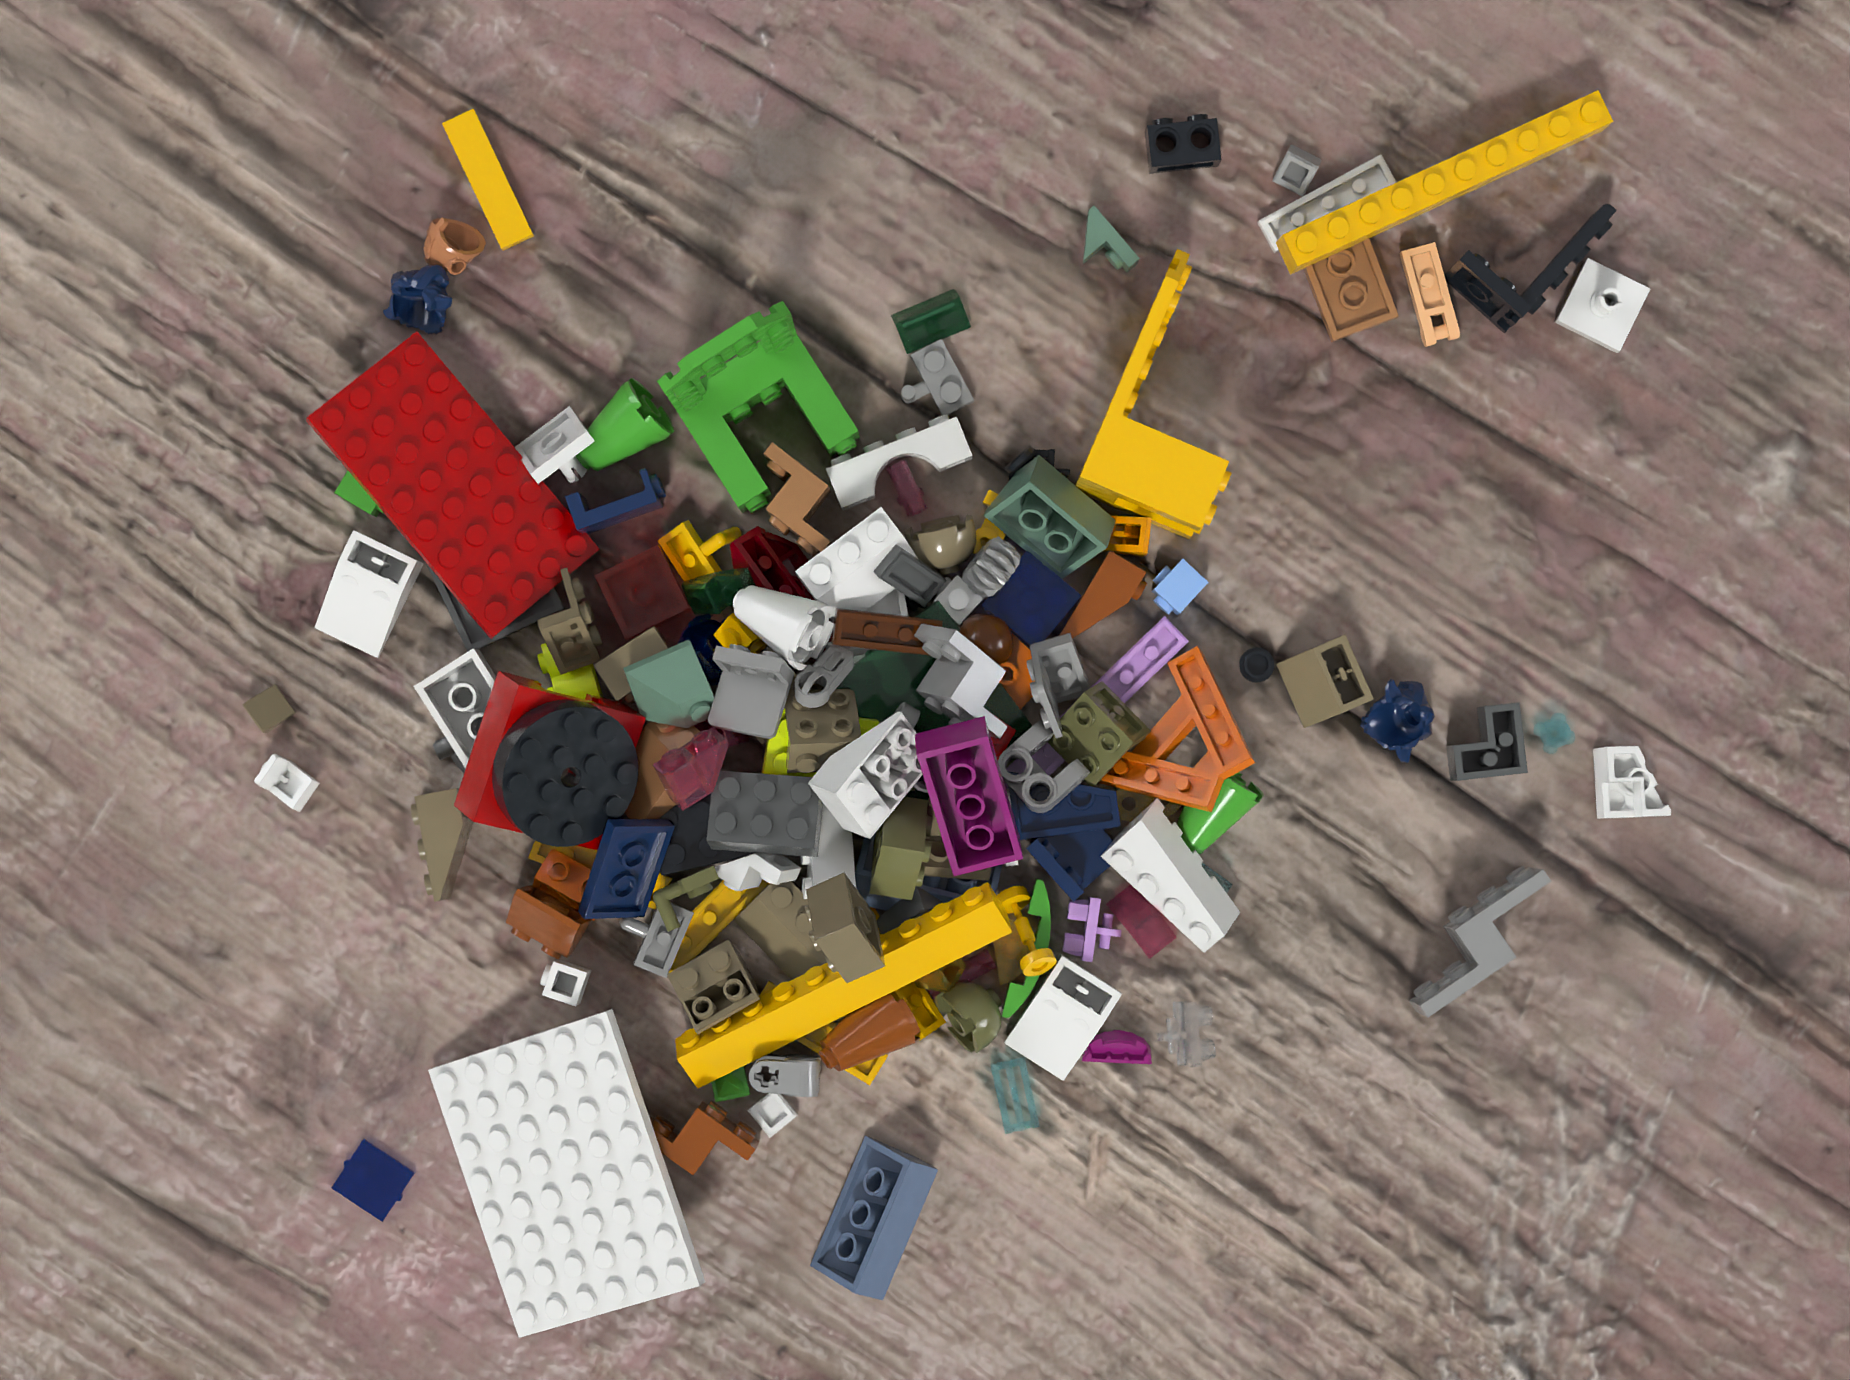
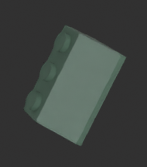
M1040 455L1013 475L984 513V516L1060 580L1108 547L1116 522L1113 517Z

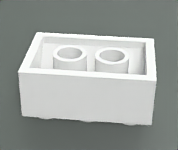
M880 507L795 572L816 601L826 603L834 610L841 608L866 611L895 589L878 578L873 572L892 548L897 544L916 558L918 557L883 508ZM830 613L829 619L834 623L835 615Z

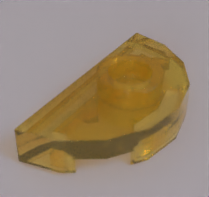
M1009 919L1012 933L994 941L1000 985L1013 981L1023 972L1020 960L1030 953L1028 946L1023 945L1014 921Z

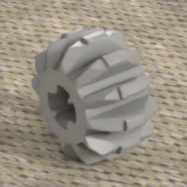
M1000 537L993 538L986 545L982 546L964 570L962 581L968 585L970 590L975 594L978 593L983 598L993 596L1015 572L1020 563V554L1014 550L1015 547L1009 542L1003 541Z

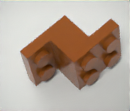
M702 1101L678 1135L673 1132L675 1126L659 1115L654 1119L649 1115L661 1153L693 1176L717 1141H720L747 1161L760 1142L755 1138L757 1134L755 1130L741 1121L736 1125L727 1119L726 1115L728 1112L713 1101H710L709 1104Z

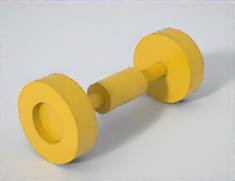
M1013 886L997 894V897L1007 914L1014 913L1016 917L1014 924L1023 945H1027L1030 951L1020 960L1023 974L1025 976H1037L1049 971L1057 962L1054 953L1049 948L1036 949L1034 944L1036 938L1028 918L1023 917L1020 911L1030 902V896L1026 887Z

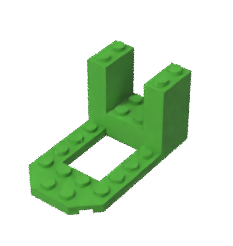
M783 301L769 308L771 314L763 317L760 311L747 316L681 359L677 363L681 370L673 376L670 371L657 380L742 513L749 510L753 514L769 503L766 498L772 494L729 428L728 423L732 420L735 424L744 421L753 414L751 408L761 402L765 406L774 402L782 396L781 389L784 387L789 391L830 457L836 453L839 457L848 454L857 447L856 440L860 439L859 431L799 339L792 315ZM738 355V356H736L735 358H733L732 360L728 361L727 363H724V362H726L727 360H729L730 358H732L733 356Z

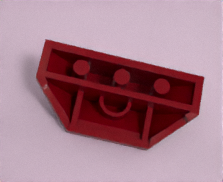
M756 526L730 543L735 584L738 590L753 585L815 600L795 572L808 562V559L797 544L778 535L766 532L765 529ZM832 634L828 642H832Z

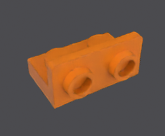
M551 849L534 877L533 886L578 912L591 869L563 853Z

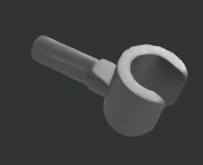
M446 737L435 741L433 747L438 758L442 760L451 756L453 762L464 773L465 767Z

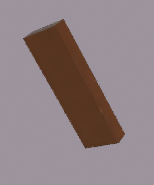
M836 608L831 643L840 646L929 655L922 649L924 643L915 637L914 634L921 624L942 627L943 621Z

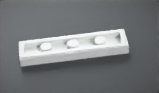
M1379 155L1262 218L1257 223L1275 253L1279 251L1276 242L1283 234L1396 183V180L1382 155Z

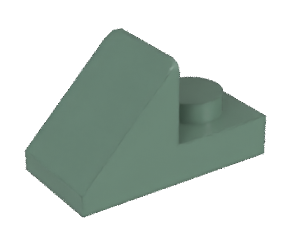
M1092 206L1088 210L1086 220L1083 264L1105 247L1107 249L1105 256L1117 270L1122 267L1128 273L1138 264L1140 258L1095 206Z

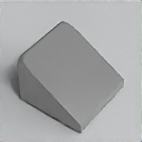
M1290 145L1272 181L1303 197L1322 160L1294 145Z

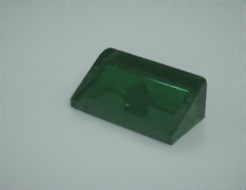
M955 289L891 315L907 354L971 328L960 296Z

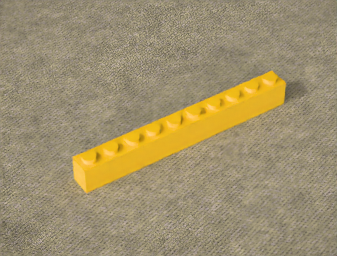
M1599 90L1291 230L1283 234L1276 242V245L1291 275L1344 249L1596 135L1613 123V120Z
M989 882L979 887H972L965 891L963 895L947 903H940L931 911L915 919H908L899 927L885 934H879L885 967L846 983L838 971L835 973L831 971L828 963L814 966L805 974L789 982L780 983L773 990L759 996L760 999L700 1034H697L694 1028L686 1030L681 1036L675 1038L677 1060L698 1089L1012 933L1008 914Z

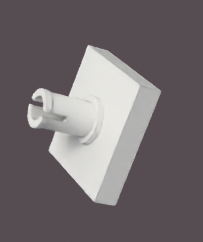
M1587 258L1555 319V323L1618 353L1634 324L1650 288Z
M569 406L515 448L523 457L521 461L538 484L557 469L562 471L568 482L573 483L579 479L571 468H574L581 477L587 471L578 461L576 455L592 444L594 439Z

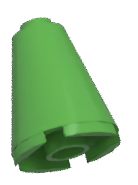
M634 378L621 385L587 429L594 442L576 455L578 461L587 470L590 468L596 471L602 470L669 438V435L674 432L672 422L662 406L657 409L651 401L654 396Z
M1240 772L1224 780L1212 812L1183 806L1176 824L1183 832L1181 838L1191 852L1196 850L1198 854H1202L1263 798V792L1252 781L1248 787L1246 786V782L1241 778L1243 774Z

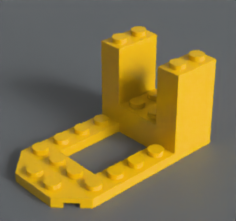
M1177 249L1075 486L1090 498L1135 517L1152 518L1151 524L1190 539L1193 532L1200 534L1204 524L1210 525L1217 509V505L1212 504V502H1214L1218 491L1224 492L1232 472L1226 470L1229 461L1127 418L1134 407L1139 395L1140 386L1143 380L1145 381L1153 362L1152 358L1157 347L1160 346L1167 329L1166 326L1181 297V293L1175 290L1182 291L1192 270V266L1187 264L1190 254Z

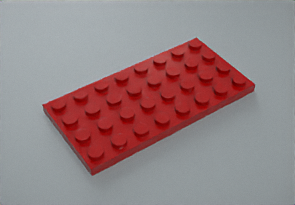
M417 331L306 418L308 424L490 639L563 580L561 569L568 568L571 574L600 550L587 533L582 534L577 531L572 515L543 481L539 484L535 481L521 461L523 458Z

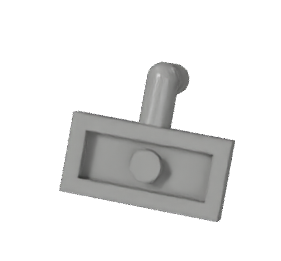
M942 339L911 354V358L923 381L914 386L906 385L902 388L901 397L905 403H912L930 393L943 416L946 414L950 415L974 402Z
M673 903L671 905L681 927L669 932L657 907L650 924L634 918L618 919L623 930L643 937L633 965L664 978H667V974L671 969L694 914L693 911Z

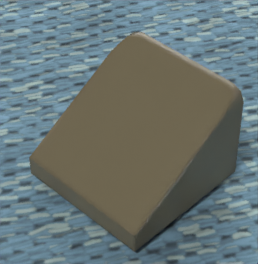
M276 684L243 704L246 711L263 733H269L296 713Z

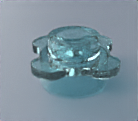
M1554 713L1550 720L1544 723L1538 722L1534 726V734L1540 736L1544 744L1543 750L1548 754H1554L1559 747L1565 744L1570 745L1575 741V733L1570 730L1569 725L1565 722L1566 717L1562 713ZM1553 730H1556L1558 733L1556 737L1551 735Z

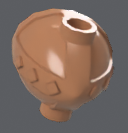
M443 217L437 218L430 222L423 247L424 259L428 265H439L445 271L457 275L465 270L466 264L480 255L484 250L486 242L484 236L477 229L466 223Z

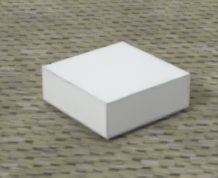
M768 1093L748 1109V1112L769 1138L798 1115L782 1094Z

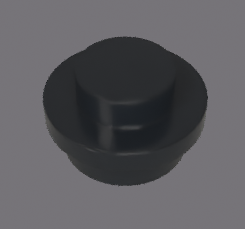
M1251 648L1242 654L1239 661V670L1246 680L1254 683L1263 682L1274 671V659L1263 648Z

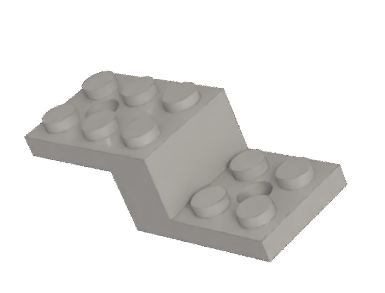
M1521 866L1506 876L1508 882L1497 889L1495 886H1492L1477 896L1479 902L1469 908L1462 906L1448 916L1450 922L1443 927L1466 962L1462 964L1460 960L1456 961L1442 971L1445 975L1443 978L1435 983L1429 980L1413 991L1416 996L1409 1000L1417 1013L1430 1017L1516 958V955L1492 921L1550 883L1551 880L1544 869L1531 867L1525 869L1524 866Z

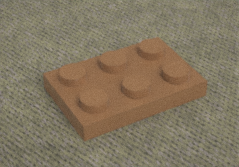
M1369 238L1304 268L1331 343L1399 317Z

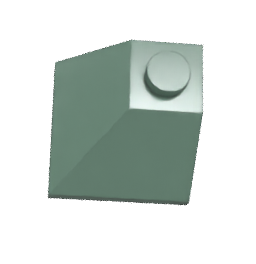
M689 640L623 668L638 712L646 717L645 720L689 728L708 719L714 696Z

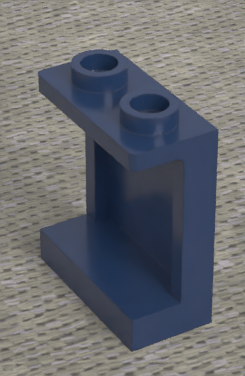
M646 468L641 469L639 472L645 486L644 491L590 510L586 498L579 492L565 496L577 531L582 534H591L663 508L661 499L666 497L660 478L657 474L652 475Z

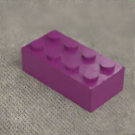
M985 716L915 734L917 758L953 876L1023 859L1019 832Z

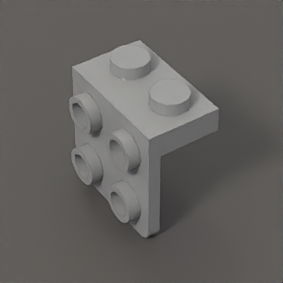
M1071 633L1031 644L1032 659L1026 661L1031 680L1034 681L1030 683L1032 696L1035 703L1040 702L1042 707H1044L1040 709L1045 729L1052 728L1055 738L1063 736L1058 703L1080 697L1083 692L1090 689L1089 681Z
M730 644L729 648L716 646L712 659L720 667L722 674L709 713V724L714 728L767 739L775 737L794 672L785 662L783 656L772 651H763L762 655L751 653L748 648L736 644Z

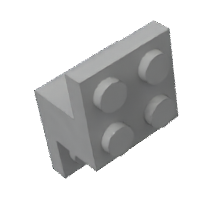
M921 624L914 636L924 643L922 649L937 658L916 689L926 699L924 704L935 713L940 715L944 713L951 719L949 725L985 716L990 736L1000 739L1007 726L983 706L1006 670L959 631Z

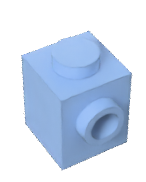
M1181 559L1172 570L1166 565L1152 580L1157 584L1151 591L1157 596L1153 601L1166 614L1169 615L1173 611L1178 615L1209 582L1184 559Z

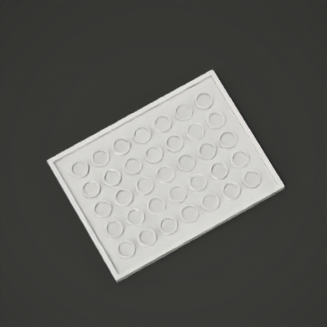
M613 1009L428 1070L519 1338L695 1288L705 1283Z

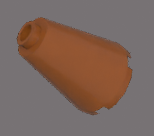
M889 993L845 1015L820 1042L822 1049L819 1051V1056L827 1068L832 1069L834 1067L837 1071H843L915 1044L920 1040V1037L915 1036L920 1032V1029L904 999L896 1001Z

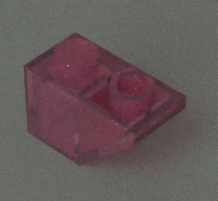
M713 727L697 733L690 742L678 749L666 752L661 757V760L652 764L669 798L682 810H685L714 791L729 743Z

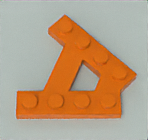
M1196 646L1167 663L1182 695L1151 729L1146 738L1132 752L1127 751L1099 783L1212 812L1224 780L1255 763L1203 652ZM1197 726L1208 749L1199 762L1191 768L1165 761L1192 729Z

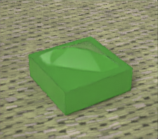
M745 1066L711 1082L715 1102L751 1094Z

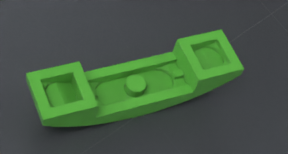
M1035 878L1027 913L1040 916L1034 944L1036 949L1048 948L1051 914L1044 881ZM1039 975L1025 976L1023 983L1009 980L1001 1011L1002 1017L1009 1018L1019 1009L1031 993Z

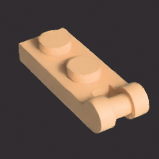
M1433 242L1401 251L1399 254L1419 323L1423 345L1425 347L1435 345L1437 340L1447 338L1449 341L1460 338L1457 319L1436 243ZM1442 315L1443 324L1433 327L1431 317Z

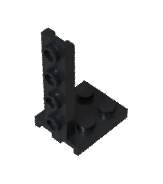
M1610 204L1601 206L1521 295L1516 293L1517 289L1512 282L1504 277L1497 276L1490 269V264L1484 257L1476 253L1473 254L1470 250L1444 275L1446 282L1505 333L1520 318H1523L1527 312L1533 315L1546 301L1542 294L1549 286L1555 290L1569 274L1564 269L1571 262L1577 265L1589 253L1591 249L1587 246L1588 242L1594 236L1598 240L1604 236L1612 227L1613 223L1609 219L1617 210Z

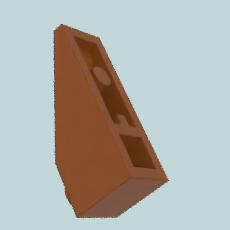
M1109 551L1059 636L1071 633L1073 639L1125 606L1131 598L1137 601L1148 584L1142 580L1146 572Z

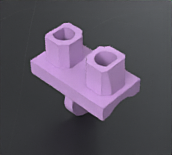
M1088 896V900L1077 899L1074 902L1069 900L1067 919L1085 921L1083 935L1064 934L1063 952L1080 956L1082 961L1093 962L1096 934H1100L1099 948L1109 949L1111 936L1121 937L1122 930L1112 928L1113 914L1103 913L1102 926H1097L1101 899Z

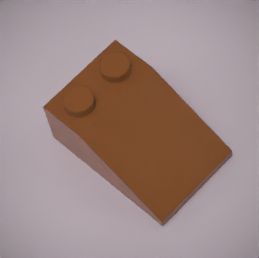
M533 885L518 888L515 892L506 923L513 927L510 931L512 934L527 942L531 938L543 944L541 948L543 952L559 960L561 956L568 958L572 955L592 920L584 919L579 912L535 888Z

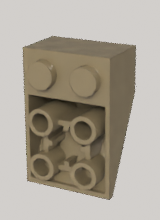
M459 788L414 796L416 804L411 805L414 825H420L422 839L417 841L421 860L427 861L429 874L424 875L425 888L428 896L433 895L434 902L451 898L474 823L454 806Z

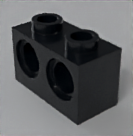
M1197 114L1187 117V121L1174 123L1173 118H1160L1153 120L1152 125H1147L1145 141L1149 174L1218 167L1222 160L1217 118L1208 119L1207 114ZM1197 133L1204 134L1209 140V145L1205 148H1197L1192 144L1191 136ZM1161 137H1167L1173 141L1174 149L1170 152H1163L1157 148L1156 140Z

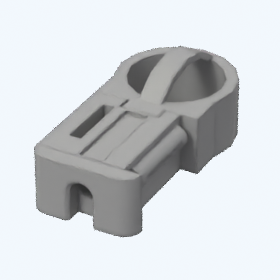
M827 642L826 650L812 666L808 664L795 678V698L797 702L809 708H817L828 702L830 695L853 669L854 653L840 645H833L831 642ZM814 683L824 687L821 692L808 693Z

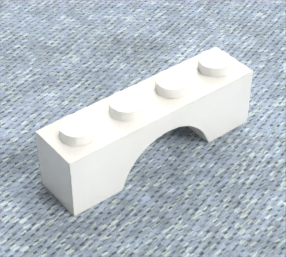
M946 414L929 421L930 427L916 432L915 427L896 434L897 441L884 445L881 440L863 448L864 454L851 458L849 453L831 460L832 466L826 468L842 511L874 499L875 486L879 474L889 463L903 457L920 458L932 464L939 472L971 460L972 453L958 418L949 419Z

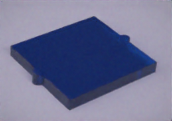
M363 1139L351 1159L344 1161L345 1168L331 1188L383 1222L396 1201L403 1199L402 1192L416 1172L366 1139Z

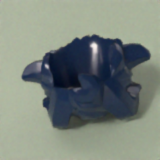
M426 265L420 270L394 273L391 278L392 295L390 305L383 310L384 315L389 320H399L401 325L405 324L409 328L420 329L428 334L434 333L437 335L439 332L441 333L446 319V309L452 304V297L447 296L446 292L449 278L445 269L439 265Z
M1390 679L1385 686V695L1375 702L1366 715L1361 718L1363 722L1360 726L1364 729L1363 732L1365 734H1369L1383 748L1396 750L1400 762L1408 763L1412 747H1415L1419 741L1432 735L1431 722L1435 716L1433 709L1428 704L1422 683L1400 681L1397 687L1394 680Z

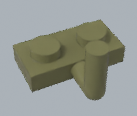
M714 866L654 892V902L668 932L681 927L670 900L685 893L691 899L712 890L711 882L719 879Z

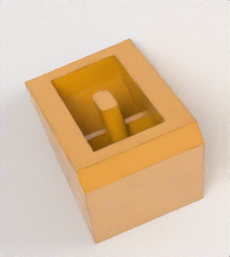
M1111 516L1116 522L1108 547L1102 552L1112 551L1116 554L1145 557L1148 554L1152 518Z

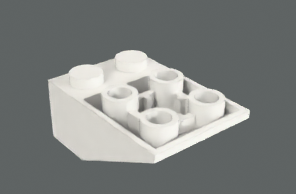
M353 530L337 563L314 628L379 658L424 563Z
M899 711L831 755L808 782L843 829L871 839L923 775L916 754L915 734L917 733Z
M1059 954L1055 966L1047 973L1004 1043L1064 1081L1104 1024L1122 993L1067 957Z

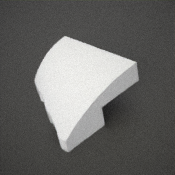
M1615 746L1593 749L1597 819L1671 816L1669 805H1663L1654 788L1658 784L1653 774L1646 769L1645 758L1639 746Z

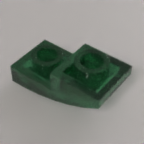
M737 568L714 572L684 581L681 587L694 615L720 614L726 607L733 606L734 597L740 589L756 585L748 568Z

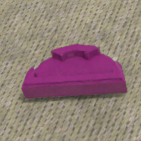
M1113 1030L1095 1035L1083 1052L1082 1061L1152 1064V1053L1150 1045L1144 1038L1132 1032Z

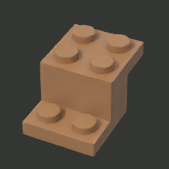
M772 442L764 452L768 461L766 466L769 471L782 481H785L787 477L789 479L767 506L766 511L771 516L768 521L783 535L787 536L789 532L798 537L797 545L809 555L815 557L817 553H820L832 543L807 522L831 493L829 485Z

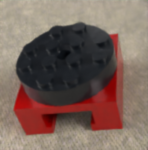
M498 671L454 806L473 822L524 833L533 840L546 845L557 847L576 845L598 851L607 820L620 819L635 793L638 780L636 746L646 717L622 702L591 694H586L584 700L546 690L541 687L542 684L537 680ZM569 768L567 775L561 778L563 771Z

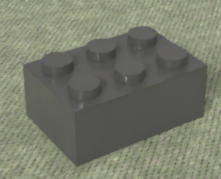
M714 770L706 840L710 848L713 850L818 857L823 802L808 784L813 777Z

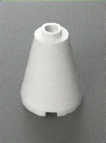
M753 585L740 589L733 600L735 616L773 651L782 655L783 659L791 667L797 670H804L807 667L804 663L810 657L817 660L826 647V643L829 641L833 631L834 623L829 621V614L835 615V610L823 602Z

